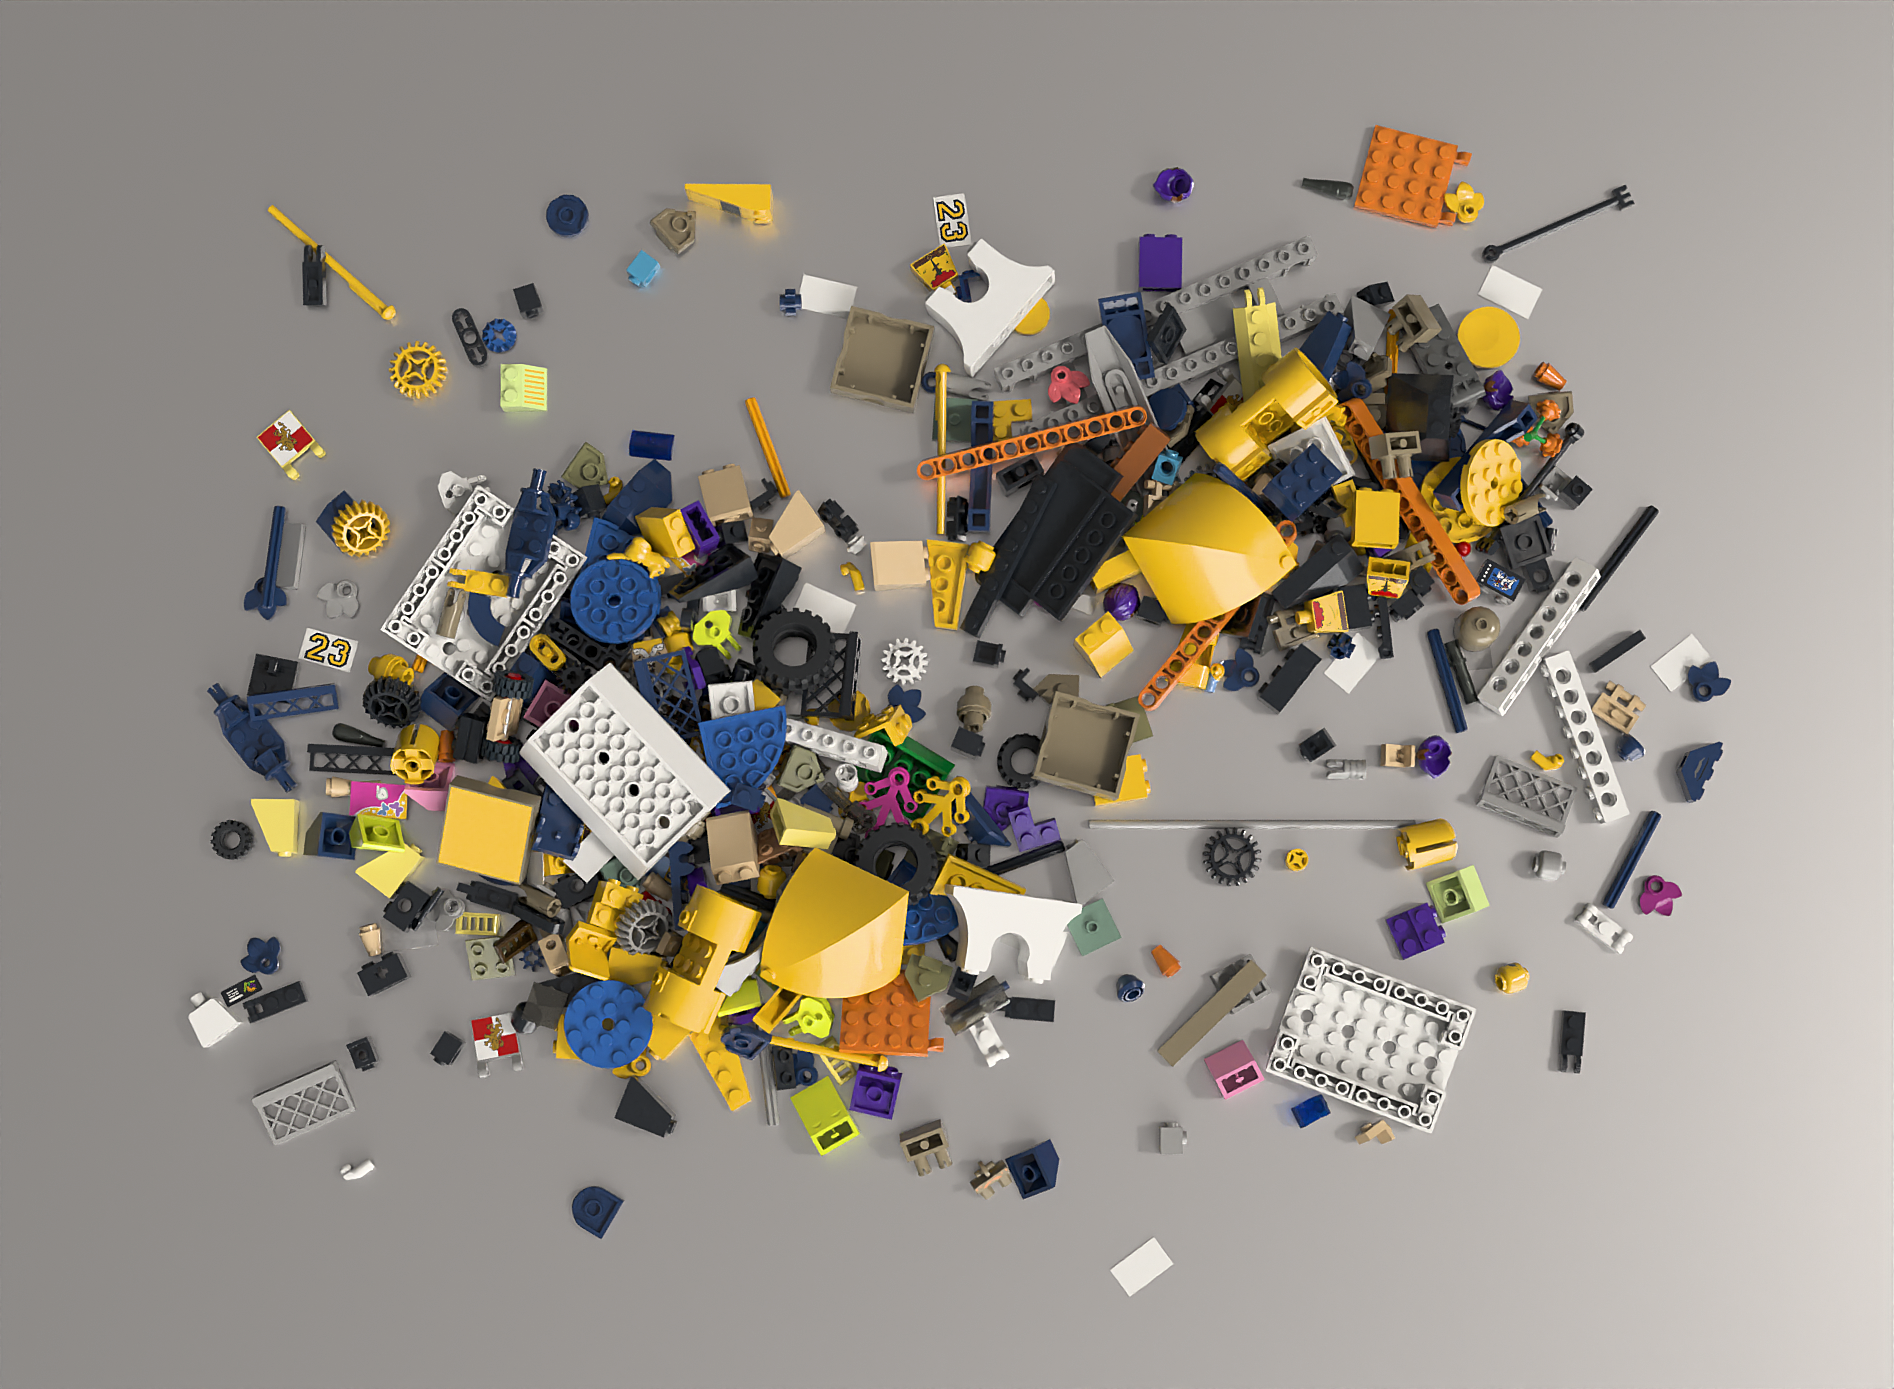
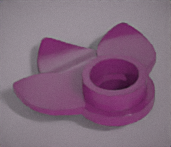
M1657 875L1650 876L1644 882L1645 891L1640 896V908L1645 915L1655 909L1662 915L1670 916L1673 910L1672 899L1681 897L1682 892L1675 883L1665 882L1662 877ZM1653 882L1657 883V890L1651 888Z

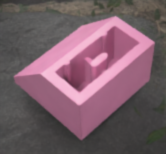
M1243 1040L1204 1059L1225 1100L1265 1080Z

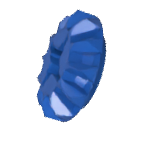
M494 319L491 322H487V325L482 330V340L485 346L493 352L501 353L508 351L516 341V330L505 319ZM495 329L498 332H501L503 330L504 332L502 335L505 341H503L502 339L500 340L499 338L495 340L494 338L496 335L494 334L493 330Z

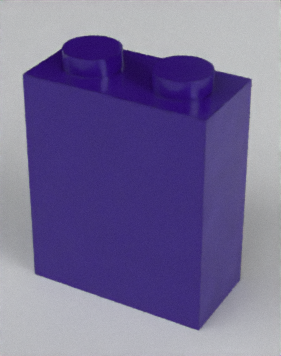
M1144 234L1143 237H1139L1138 292L1174 293L1181 290L1182 237H1177L1175 234H1167L1165 237H1156L1155 234Z
M698 500L680 509L695 546L693 552L696 558L699 559L715 551L720 537L700 501Z

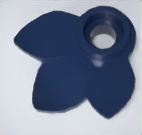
M1349 361L1347 370L1339 371L1332 375L1334 382L1341 389L1337 396V399L1341 402H1346L1355 397L1365 399L1372 393V384L1365 378V371L1362 366L1356 362ZM1359 385H1363L1365 391L1360 390Z
M264 577L256 581L254 589L246 593L244 609L250 611L257 608L264 619L270 620L275 615L277 606L287 605V597L285 592L277 588L275 584L272 609L261 608L260 603Z
M1238 648L1235 660L1219 662L1224 666V676L1227 677L1223 683L1225 689L1238 691L1243 687H1253L1258 683L1260 678L1259 672L1253 667V657L1247 651ZM1250 673L1252 680H1246L1245 674Z
M1715 661L1706 664L1702 669L1692 665L1688 671V681L1693 686V697L1699 702H1707L1713 696L1723 695L1731 685L1730 679L1719 678V669ZM1700 688H1704L1706 690L1705 695L1700 694Z
M897 684L889 691L888 706L892 705L895 707L901 705L905 714L910 716L912 723H916L925 717L926 712L918 707L921 701V690L911 689L904 692L901 686Z
M272 937L265 943L259 938H250L247 944L249 955L240 960L243 968L251 973L259 971L265 975L275 973L279 968L277 957L281 951L278 939ZM269 960V965L265 967V963Z
M798 1050L797 1054L793 1053L796 1086L800 1084L811 1086L818 1079V1071L814 1067L815 1058L811 1052ZM805 1071L811 1073V1078L805 1076Z

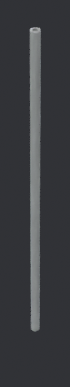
M1089 820V828H1402L1416 824L1415 820Z

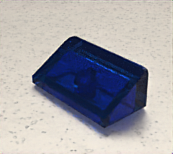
M632 430L629 455L631 457L671 461L675 435Z

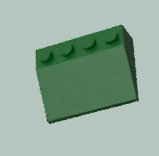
M885 728L871 733L867 740L885 746L888 752L882 772L855 766L858 782L864 783L869 781L876 782L887 778L889 772L895 767L905 768L910 775L907 787L912 799H914V793L920 789L926 790L929 794L938 795L941 789L934 791L928 789L926 785L927 780L937 776L941 780L946 781L955 764L906 736L902 744L894 746ZM896 774V779L902 781L903 776ZM870 784L871 791H875V787ZM890 786L879 789L871 796L877 798L887 794ZM899 790L896 795L902 814L912 821L917 818H923L933 804L923 802L918 804V808L913 813H908L904 809L905 802ZM912 802L907 803L909 809H914L915 806Z

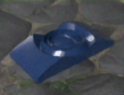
M1141 292L1098 299L1102 326L1105 325L1129 357L1139 380L1154 378L1155 373L1151 349L1146 340L1148 331Z

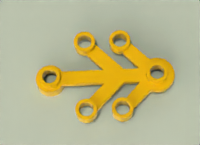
M933 776L926 782L928 789L932 791L943 789L949 790L946 795L929 794L924 789L916 791L913 795L916 803L927 802L936 805L923 818L915 819L910 825L912 828L922 831L924 835L929 831V824L943 811L941 832L944 836L950 837L956 833V826L952 823V801L955 798L957 812L954 815L955 821L963 824L969 820V813L965 810V797L970 793V784L962 776H957L952 781H944L937 776ZM960 813L964 816V820L961 819Z

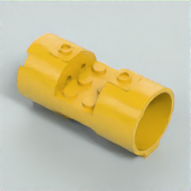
M1296 347L1282 359L1268 367L1261 375L1265 386L1257 389L1246 402L1239 404L1237 409L1228 402L1195 431L1197 433L1195 435L1209 457L1212 460L1214 459L1216 463L1221 462L1225 464L1242 481L1246 480L1271 459L1267 446L1292 425L1297 423L1306 430L1339 402L1335 391L1325 377Z
M696 885L688 905L680 914L678 926L689 932L684 936L681 950L674 958L673 968L659 966L658 970L654 973L650 991L642 1007L656 1016L661 1015L662 1018L680 1027L697 1033L709 1034L726 996L724 992L715 988L731 951L745 953L762 913L714 890Z

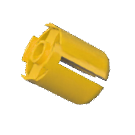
M412 724L403 728L399 733L390 767L393 774L396 773L405 780L404 783L422 784L424 780L433 775L440 741L436 731L428 725L420 724L417 733L416 724Z
M1439 818L1397 829L1400 831V836L1396 837L1400 856L1403 855L1406 858L1408 866H1405L1407 870L1449 861L1456 856L1458 849L1457 841L1452 840L1456 835L1451 824L1445 819Z

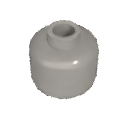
M1542 850L1538 855L1535 854L1532 871L1536 873L1538 878L1557 880L1560 874L1564 875L1566 862L1563 861L1560 853Z

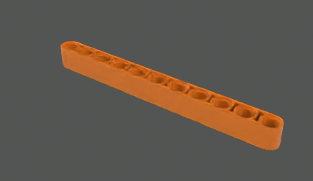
M1356 397L1341 403L1340 406L1345 407L1343 413L1347 416L1345 428L1384 489H1391L1394 493H1400L1399 514L1418 543L1425 539L1428 540V548L1436 557L1430 563L1453 600L1459 605H1464L1476 599L1480 595V587L1412 478H1399L1397 459L1394 458L1397 478L1383 480L1381 461L1371 459L1368 438L1381 435L1383 432L1365 403Z
M1132 405L923 459L918 464L917 474L923 480H930L1134 428L1146 422L1147 413L1144 407ZM1134 410H1140L1143 413V418L1139 421H1134L1131 418V413ZM1112 416H1120L1122 423L1119 426H1112L1110 424ZM1098 421L1101 424L1100 430L1097 432L1091 431L1088 427L1089 423ZM1071 426L1079 428L1080 434L1077 437L1068 435L1067 431ZM1054 431L1058 434L1059 439L1052 443L1047 440L1046 436L1049 432ZM1029 437L1036 438L1038 441L1037 446L1034 448L1028 447L1025 443L1026 439ZM1012 442L1016 445L1017 450L1014 453H1008L1004 446ZM986 448H993L996 456L992 459L986 458L984 450ZM971 453L974 455L975 461L967 464L963 461V455ZM944 459H951L954 467L945 469L942 466ZM929 464L932 466L933 472L926 475L921 471V466Z
M1284 520L1275 528L1289 548L1297 537V530L1293 522ZM1290 527L1293 530L1292 534L1287 537L1281 534L1282 529ZM1240 606L1224 613L1223 618L1219 621L1210 618L1199 621L1140 692L1138 701L1144 710L1153 711L1158 708ZM1202 628L1210 630L1209 635L1205 638L1198 636ZM1188 645L1196 646V651L1191 655L1185 653V648ZM1176 661L1182 663V668L1177 672L1171 670V665ZM1162 678L1168 679V685L1163 689L1158 688L1157 682ZM1147 695L1154 696V702L1151 705L1143 703Z

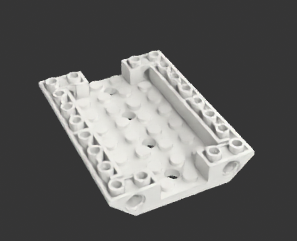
M478 485L380 630L491 702L496 695V692L492 691L495 672L498 670L510 671L522 652H525L531 639L537 634L588 557L553 535L547 562L532 575L531 580L525 579L522 581L519 599L476 593L492 599L491 610L494 618L506 626L499 647L486 641L475 630L467 614L470 595L468 591H465L466 598L455 639L436 635L447 591L450 588L455 590L453 603L457 601L459 592L461 590L464 591V589L447 586L448 581L465 584L466 580L464 575L458 576L449 573L450 568L466 571L469 569L493 573L494 571L502 572L505 569V552L515 509ZM530 560L524 561L521 569L522 573L525 572L530 564ZM448 642L455 645V652L451 655H447L443 651V646Z
M611 663L587 680L526 741L519 752L637 880H640L669 851L671 846L731 791ZM572 719L579 723L577 732H573L569 728V722ZM601 752H606L609 755V762L607 764L600 762L599 754ZM631 784H636L639 787L640 792L637 796L630 794L629 787ZM661 816H666L669 819L670 825L668 828H663L659 824Z
M1310 947L1300 967L1270 1049L1265 1071L1432 1134L1446 1095L1444 1090L1458 1051H1462L1477 1009ZM1310 1010L1313 1017L1310 1022H1303L1300 1015L1302 1011ZM1346 1025H1350L1354 1030L1350 1038H1345L1342 1035V1028ZM1386 1041L1394 1043L1395 1049L1392 1053L1387 1054L1384 1052L1383 1044ZM1429 1056L1434 1057L1436 1060V1065L1432 1069H1427L1424 1065V1060Z

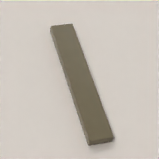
M1251 959L1157 1051L1173 1067L1267 976L1266 973Z

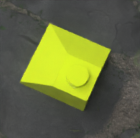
M357 814L349 831L352 848L390 852L405 851L399 820Z
M747 976L742 982L741 988L736 993H733L731 997L727 996L718 1012L719 1017L762 1006L764 1002L757 977Z

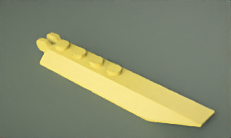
M1263 287L1257 288L1259 305L1252 306V294L1248 289L1244 290L1245 307L1232 308L1243 402L1252 397L1257 389L1265 386L1261 375L1270 365L1282 359L1275 302L1265 304ZM1289 429L1286 430L1272 443L1290 435ZM1271 452L1269 454L1271 459L1266 462L1267 464H1270L1274 461Z

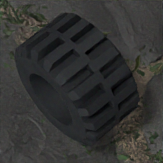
M1029 733L1016 734L1002 744L997 756V768L1002 779L1010 786L1012 785L1018 789H1029L1043 782L1031 778L1032 772L1028 774L1018 773L1011 764L1013 754L1019 749H1029L1037 755L1040 744L1038 736L1029 735Z

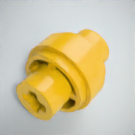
M390 653L381 657L375 656L369 662L368 672L374 676V679H379L381 676L387 679L391 675L393 679L399 677L400 681H407L408 685L414 679V671L408 667L403 657Z

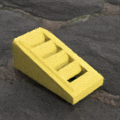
M464 912L461 917L456 919L455 934L499 936L501 914ZM463 917H467L466 930H462ZM472 917H475V930H471ZM480 918H484L483 931H479ZM488 918H492L491 931H487Z
M833 1035L818 1044L825 1047L839 1046ZM820 1055L840 1086L857 1075V1071L850 1061L844 1060L843 1064L834 1069L833 1066L843 1059L834 1058L829 1062V1056ZM849 1067V1071H847L840 1077L838 1076L839 1072Z

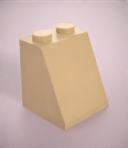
M728 464L723 466V470L714 471V469L702 472L701 476H698L707 515L714 527L721 523L748 520L754 517L740 465Z
M799 490L793 495L769 536L771 543L768 545L774 556L784 559L789 558L826 532L824 524Z
M922 541L870 542L875 591L927 586L926 581L930 580L929 567L925 568L924 559H928L927 546H923Z
M749 810L706 818L710 864L716 884L720 885L760 877L758 835Z

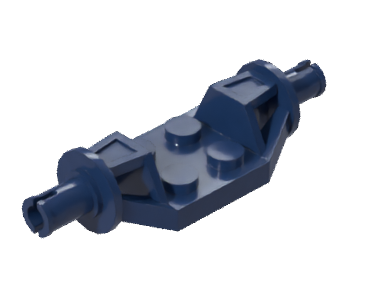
M533 468L530 487L520 488L522 494L514 511L505 552V569L502 570L503 574L510 577L505 594L507 597L519 599L522 581L525 579L531 580L532 575L548 560L557 518L549 499L550 494L542 490L547 473L545 470ZM541 497L542 511L536 509L537 498ZM530 560V564L525 572L522 573L521 569L524 561Z
M219 683L212 686L214 689L210 687L207 692L218 704L213 713L215 716H218L225 738L249 769L265 776L264 779L266 781L276 778L285 792H290L292 790L291 787L295 788L297 783L286 771L291 762L288 760L284 739L268 719L251 721L249 705L247 702L240 700L239 695L228 697ZM237 704L243 710V712L240 711L235 705ZM254 706L255 716L264 715L259 708ZM276 752H277V754H278V756H279V759H280L281 763H279V761L277 760V758H276V756H275V753H276Z

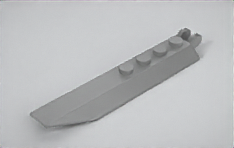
M1104 325L1085 333L1091 379L1105 412L1132 405H1140L1145 408L1147 413L1145 424L1148 425L1150 422H1153L1159 427L1131 360L1107 327ZM1134 410L1131 413V418L1134 421H1139L1143 418V413L1140 410ZM1118 415L1110 418L1112 426H1119L1122 423V418ZM1141 426L1114 432L1123 455L1125 454L1123 449L1130 440L1134 442L1139 437L1137 431ZM1167 445L1162 451H1166L1168 449ZM1158 456L1135 483L1141 498H1144V495L1152 494L1151 489L1144 488V481L1152 480ZM1163 462V467L1166 470H1173L1170 462ZM1179 474L1177 475V478H1176V481H1178V483H1179V482H1182L1181 479H1180V477H1179Z

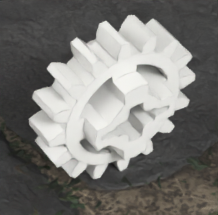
M905 638L904 643L896 639L897 645L895 646L891 643L888 644L891 650H884L883 653L887 658L881 659V662L887 664L882 667L883 671H889L887 678L893 676L895 684L898 680H901L902 686H905L907 680L912 685L914 678L920 681L919 673H926L923 666L928 665V661L923 660V658L927 657V653H921L923 646L916 647L915 640L909 644L907 638ZM900 648H909L912 650H910L909 652H902ZM894 655L896 664L891 668L890 659ZM917 656L919 657L918 669L914 666V660ZM902 657L904 659L910 658L909 666H906L905 664L899 666L901 664L900 659ZM901 671L908 672L911 675L901 676L898 674Z

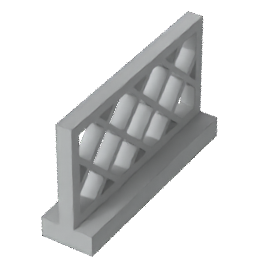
M1496 755L1476 805L1558 838L1564 832L1565 822L1578 788ZM1499 762L1507 765L1509 774L1500 777L1497 771ZM1519 772L1526 773L1530 782L1520 785L1516 774ZM1512 776L1517 787L1506 790L1502 779ZM1540 780L1546 781L1550 790L1541 793L1536 782ZM1497 781L1503 793L1498 795L1488 792L1490 785ZM1532 784L1537 795L1527 799L1522 788ZM1561 788L1570 791L1569 798L1562 802L1556 790ZM1518 790L1523 801L1519 803L1513 802L1508 793ZM1552 792L1557 804L1547 807L1542 796ZM1539 798L1543 809L1540 811L1532 810L1529 801ZM1559 806L1562 813L1560 821L1552 818L1550 809Z
M336 1060L256 1094L251 1099L254 1107H257L274 1145L356 1110L338 1070L339 1066ZM334 1076L339 1084L336 1092L324 1088L326 1081ZM314 1087L320 1090L316 1101L304 1096L307 1088ZM322 1091L335 1095L331 1106L318 1102ZM294 1096L299 1098L296 1109L284 1105L286 1097ZM336 1098L345 1099L349 1108L344 1110L334 1108ZM302 1100L314 1104L310 1115L298 1111ZM270 1104L279 1107L276 1117L273 1118L266 1115L263 1107ZM317 1105L329 1110L326 1118L319 1119L313 1116ZM282 1109L294 1113L290 1124L278 1120ZM296 1114L308 1118L305 1127L300 1128L293 1125ZM276 1123L288 1127L286 1135L280 1138L276 1137L274 1132Z

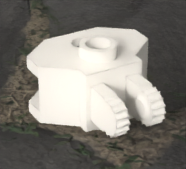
M451 471L442 474L438 490L444 507L457 516L474 492L472 486L486 480L485 475L468 479L467 477L461 478ZM484 487L485 490L490 492L488 487Z

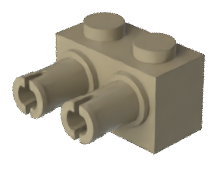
M1410 294L1404 296L1392 307L1397 316L1385 325L1391 335H1395L1401 328H1405L1407 333L1400 340L1396 341V345L1399 346L1398 349L1404 353L1416 342L1427 343L1442 330L1422 296Z
M1418 431L1385 433L1368 438L1371 459L1381 461L1383 480L1397 478L1394 458L1397 459L1399 478L1413 476L1410 457L1413 454L1421 453Z
M941 1119L899 1134L900 1144L907 1162L914 1161L919 1176H925L924 1169L926 1174L932 1172L926 1155L934 1153L940 1169L945 1168V1163L947 1167L952 1165L953 1162L946 1149L949 1147V1141Z

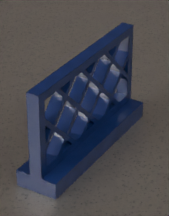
M685 649L633 660L641 696L658 714V708L663 701L673 707L668 718L661 714L659 715L667 723L678 728V735L681 730L686 733L679 735L682 739L701 735L700 728L694 732H689L683 728L689 717L698 723V727L699 722H702ZM682 655L683 665L679 671L668 665L672 657ZM668 658L666 663L661 661V659ZM658 661L664 665L657 676L649 671L648 662ZM666 667L677 673L671 684L660 678ZM683 668H685L686 675L681 673ZM650 675L656 678L653 683L651 681ZM679 675L688 681V686L684 692L673 686ZM658 680L669 686L663 697L654 693L653 687ZM671 688L682 694L676 705L665 699ZM688 689H690L691 696L686 694ZM684 696L693 702V707L689 713L678 707ZM655 697L660 699L658 705ZM676 709L687 715L681 726L670 720ZM694 710H695L696 718L691 715Z

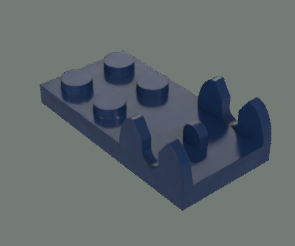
M546 782L531 850L573 861L580 849L581 844L578 842L584 830L583 821Z
M677 841L669 848L674 929L677 931H686L678 926L680 914L685 909V904L689 903V893L684 890V878H687V875L692 873L695 866L688 863V856L693 855V846L683 841Z

